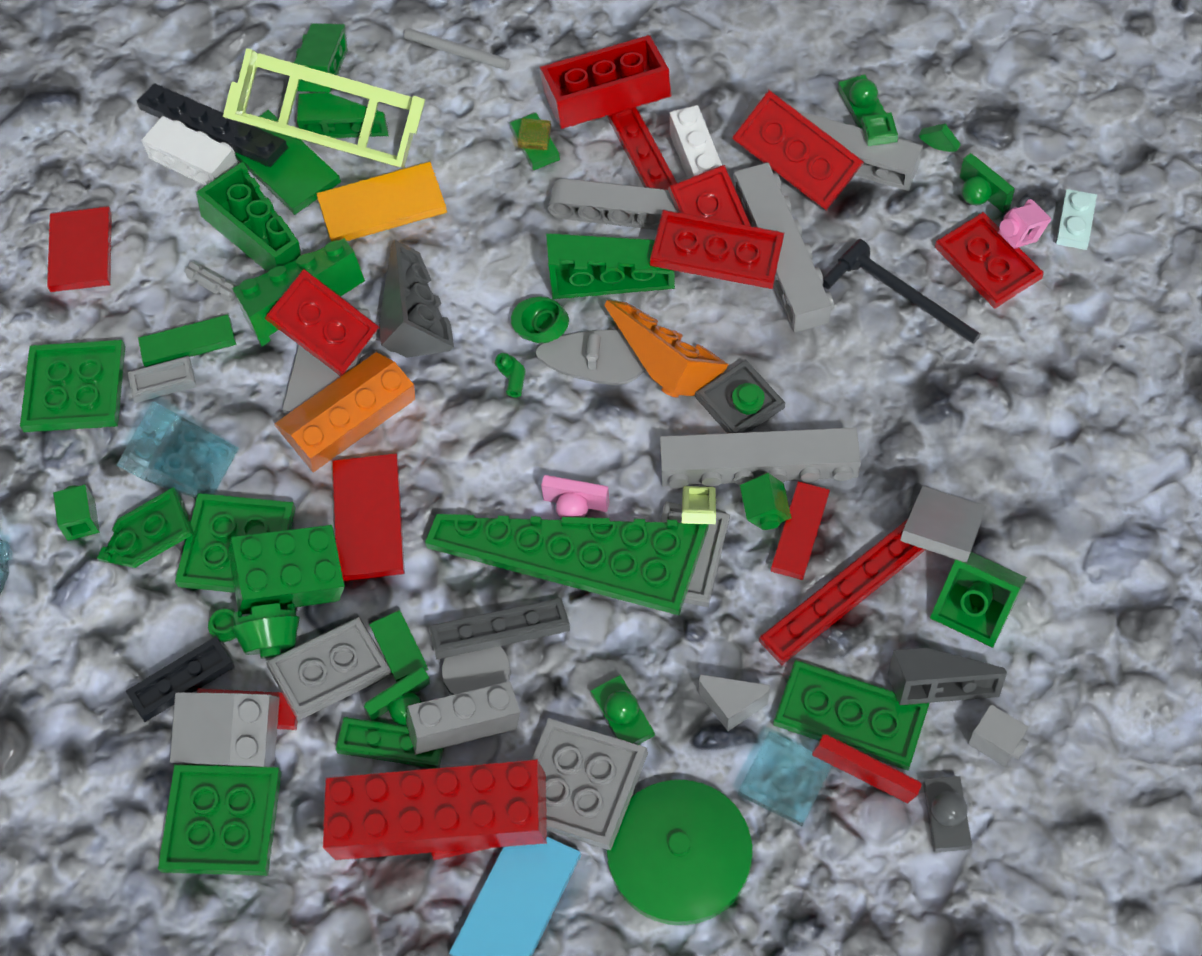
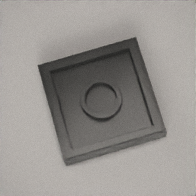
M746 359L695 392V398L726 433L750 432L785 408V401ZM745 383L759 386L765 396L762 408L750 415L740 413L732 402L734 390L739 385Z

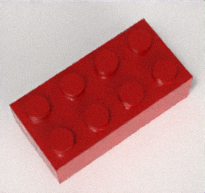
M650 35L540 67L544 95L561 129L671 97L669 68Z

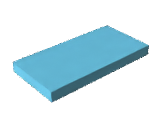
M547 837L546 844L503 847L449 955L532 956L580 860L581 852Z

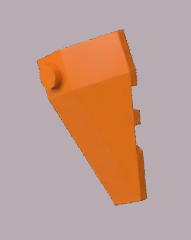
M606 300L605 308L650 377L662 386L661 390L665 394L678 398L679 395L694 396L696 391L709 384L727 369L729 364L699 344L694 347L682 342L683 335L681 333L657 326L658 320L631 304Z

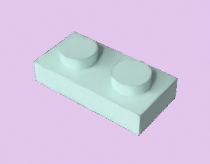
M1066 189L1056 240L1057 245L1087 250L1097 194Z

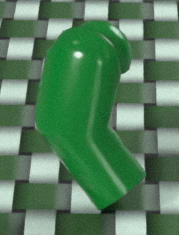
M500 353L495 358V365L508 379L506 394L515 398L522 395L526 370L512 355Z

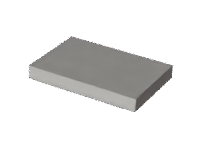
M922 486L900 540L962 562H967L987 506Z
M665 502L660 522L678 520V523H682V505ZM716 512V524H708L709 529L684 603L709 608L730 521V514Z
M359 617L266 661L270 673L297 721L391 676L390 668Z

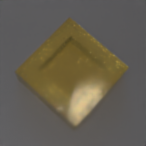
M522 118L518 136V148L548 150L552 128L551 120Z

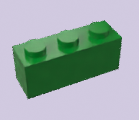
M311 23L307 34L303 35L301 48H297L295 62L291 63L338 76L348 51L345 24ZM300 79L297 91L331 93L332 88Z

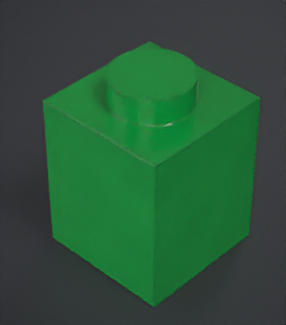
M766 473L740 485L745 514L749 522L762 530H771L777 528L780 523L791 519L785 486L780 480Z
M86 484L81 486L73 485L66 487L64 490L53 492L57 525L68 541L100 533L95 499Z

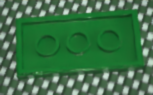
M270 110L258 116L275 122L279 121ZM259 128L284 139L288 146V149L271 167H267L235 152L236 159L240 163L243 162L248 171L294 215L318 199L316 193L331 190L341 183L340 176L302 140Z
M795 660L773 726L818 741L823 735L827 734L878 761L909 771L930 703L899 705L893 691Z

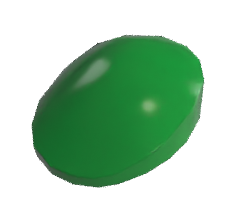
M532 297L518 303L511 315V325L516 334L525 340L535 343H548L558 339L564 334L569 324V315L557 301L548 297Z

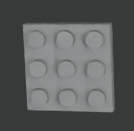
M548 718L531 759L538 760L546 773L547 830L611 851L647 758V748Z

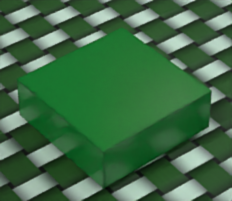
M892 112L862 116L861 124L867 146L897 142L898 133Z

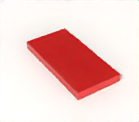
M770 90L767 91L732 137L735 142L763 163L769 162L773 171L826 211L864 164L863 160Z
M663 210L650 258V266L773 289L784 232Z
M397 453L333 460L335 540L343 581L405 574Z

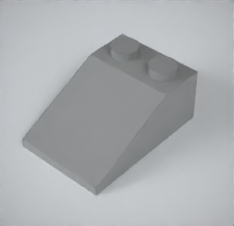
M175 693L170 763L274 767L280 697L236 693Z

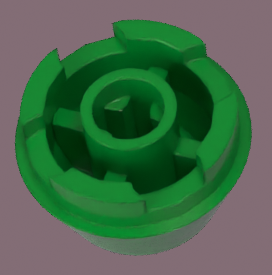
M280 603L251 607L250 615L243 617L242 612L237 611L233 613L234 626L231 629L246 655L260 654L261 659L273 658L280 655L281 651L295 646L300 617L296 616L295 604L287 605L286 610H281Z

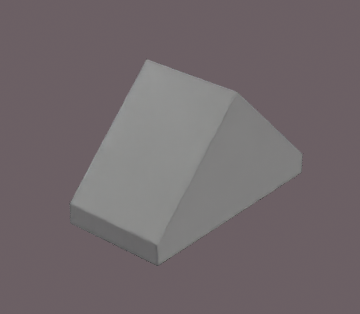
M700 674L699 695L727 731H730L768 705L770 685Z

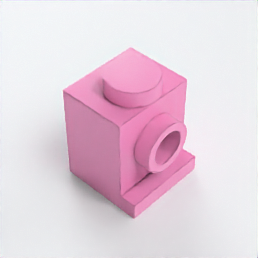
M1029 199L1024 206L1014 207L1007 212L1004 220L1000 223L998 233L1015 249L1037 242L1052 218L1032 199Z

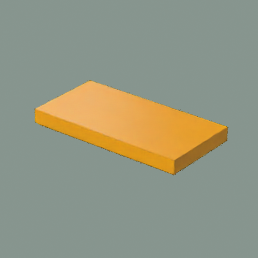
M431 162L316 193L331 242L339 241L343 238L349 241L447 213Z

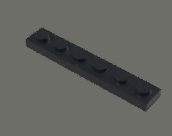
M156 83L136 101L140 110L158 118L164 116L173 121L178 120L187 128L196 132L201 131L219 143H227L236 153L267 167H271L288 149L284 139L257 127L223 117L224 113Z

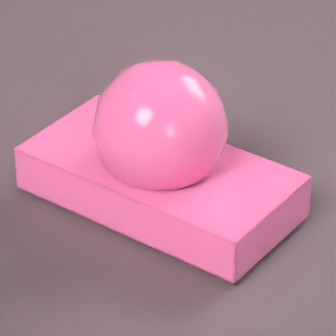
M544 475L541 484L543 500L556 503V512L561 520L562 517L585 518L588 509L608 511L610 501L607 486Z

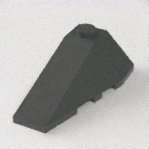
M397 240L391 243L380 315L381 346L406 358L451 351L454 348L452 327L447 317L442 318L438 307L442 304L439 296L433 295L428 283L431 281L421 254Z

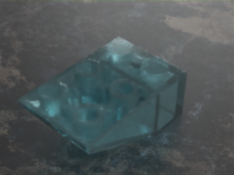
M153 401L116 466L146 482L167 489L175 487L179 493L197 499L198 493L215 494L239 448Z

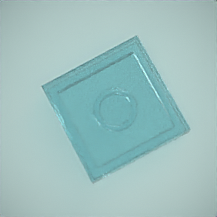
M769 731L738 790V795L803 827L833 766L812 756V751Z

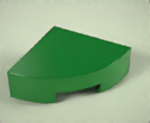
M945 123L922 128L918 135L927 145L945 152H956L961 145Z

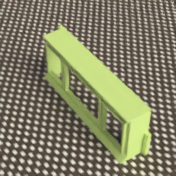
M246 48L238 83L231 82L223 117L405 169L414 134H417L426 99L416 96L410 97L263 55ZM257 67L290 76L278 122L246 113ZM300 79L369 99L357 145L288 125ZM379 102L409 110L397 156L367 148Z

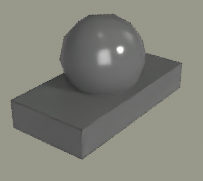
M961 777L924 779L923 786L934 853L971 850L972 841L967 818L968 806L963 795Z

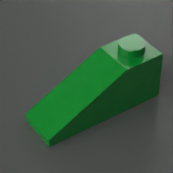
M328 92L299 94L298 127L332 138L360 137L367 106ZM377 110L370 137L389 136L385 113Z

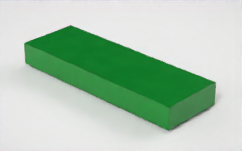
M229 314L138 338L142 362L145 367L237 345Z
M344 717L335 750L337 754L427 768H440L444 748L415 755L407 726Z

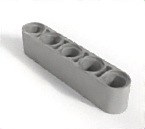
M559 179L554 182L548 207L549 213L559 219L658 230L663 210L677 212L668 190L573 179Z

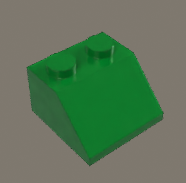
M970 552L967 562L955 559L930 619L993 648L1027 577Z

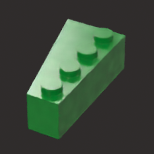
M243 162L196 192L201 217L267 272L273 267L283 266L301 256L299 241L283 218L278 216L272 202L268 197L264 196L260 190V185L255 178L250 176L248 168Z
M546 233L553 299L675 289L674 270L650 266V258L655 240Z
M345 238L329 242L319 250L302 254L290 263L273 267L269 272L256 278L246 279L240 285L232 288L246 321L262 347L271 341L269 336L279 330L268 322L265 317L303 269L340 297L365 282L355 252Z

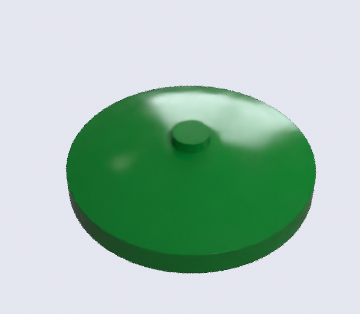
M667 780L650 785L631 797L611 851L607 850L608 866L618 892L637 912L649 919L664 924L692 925L707 921L721 914L741 894L751 870L752 840L748 825L740 810L723 793L711 786L696 781Z

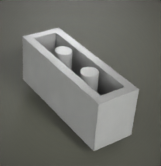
M509 681L409 705L406 724L416 755L516 730L520 710L511 682Z

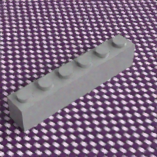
M751 99L740 127L761 100ZM797 110L864 161V164L854 176L903 190H910L920 164L923 145L909 140L898 139L895 143L867 146L862 128Z
M769 162L735 171L734 188L752 227L784 232L774 287L793 332L829 323L831 310L834 309L832 295L829 291L825 292L823 288L821 270L819 267H814L812 263L813 256L810 245L804 243L801 238V225L798 219L794 220L791 215L792 208L788 196L783 197L778 173L773 174Z
M857 427L660 437L662 487L670 486L677 489L688 485H704L706 487H715L728 483L741 485L766 473L771 474L782 483L793 480L815 482L819 479L846 481L851 478H858L861 463Z

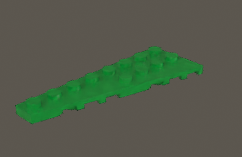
M436 514L425 544L428 549L679 616L709 525L678 523V520L646 522L645 519H634L633 522L610 521V518L562 517V520L541 519V516H531L530 519H510L509 516L498 515V518H475L474 515Z

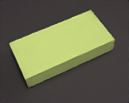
M683 487L682 523L716 524V490L714 487Z

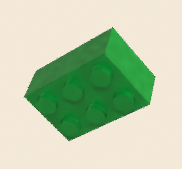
M332 525L231 537L228 557L237 608L242 614H250V611H252L251 607L280 603L281 609H286L289 604L301 607L338 602L345 586Z

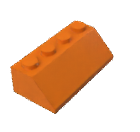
M375 352L274 423V425L314 473L415 400L414 384L393 360Z

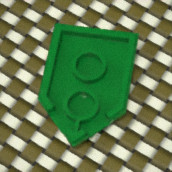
M172 487L118 518L112 528L114 532L107 547H102L97 559L103 562L136 568L192 536L194 531L177 489Z

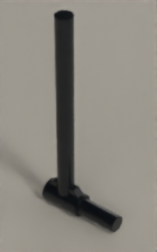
M858 239L838 259V263L823 277V287L830 289L846 271L859 270L861 267L974 344L981 335V333L871 260L870 247L862 239Z

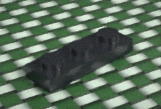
M215 636L126 690V693L144 722H147L175 704V693H194L198 688L204 687L235 668Z

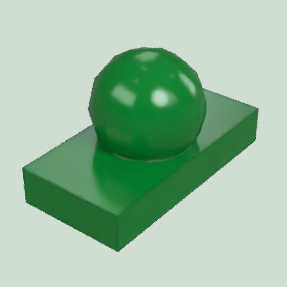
M865 74L838 82V91L857 127L862 128V116L886 113L878 99L877 86Z
M972 153L963 158L959 177L965 182L961 190L964 200L975 206L989 201L1002 213L1011 207L1015 188Z
M418 668L364 703V710L370 721H374L389 711L391 718L396 723L407 725L408 706L422 703L415 693L430 684V678L424 668Z
M621 675L590 690L593 700L615 738L639 745L655 736L654 730L639 707L637 698L631 693Z

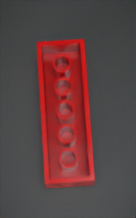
M538 760L326 778L323 849L335 860L547 843L546 773Z

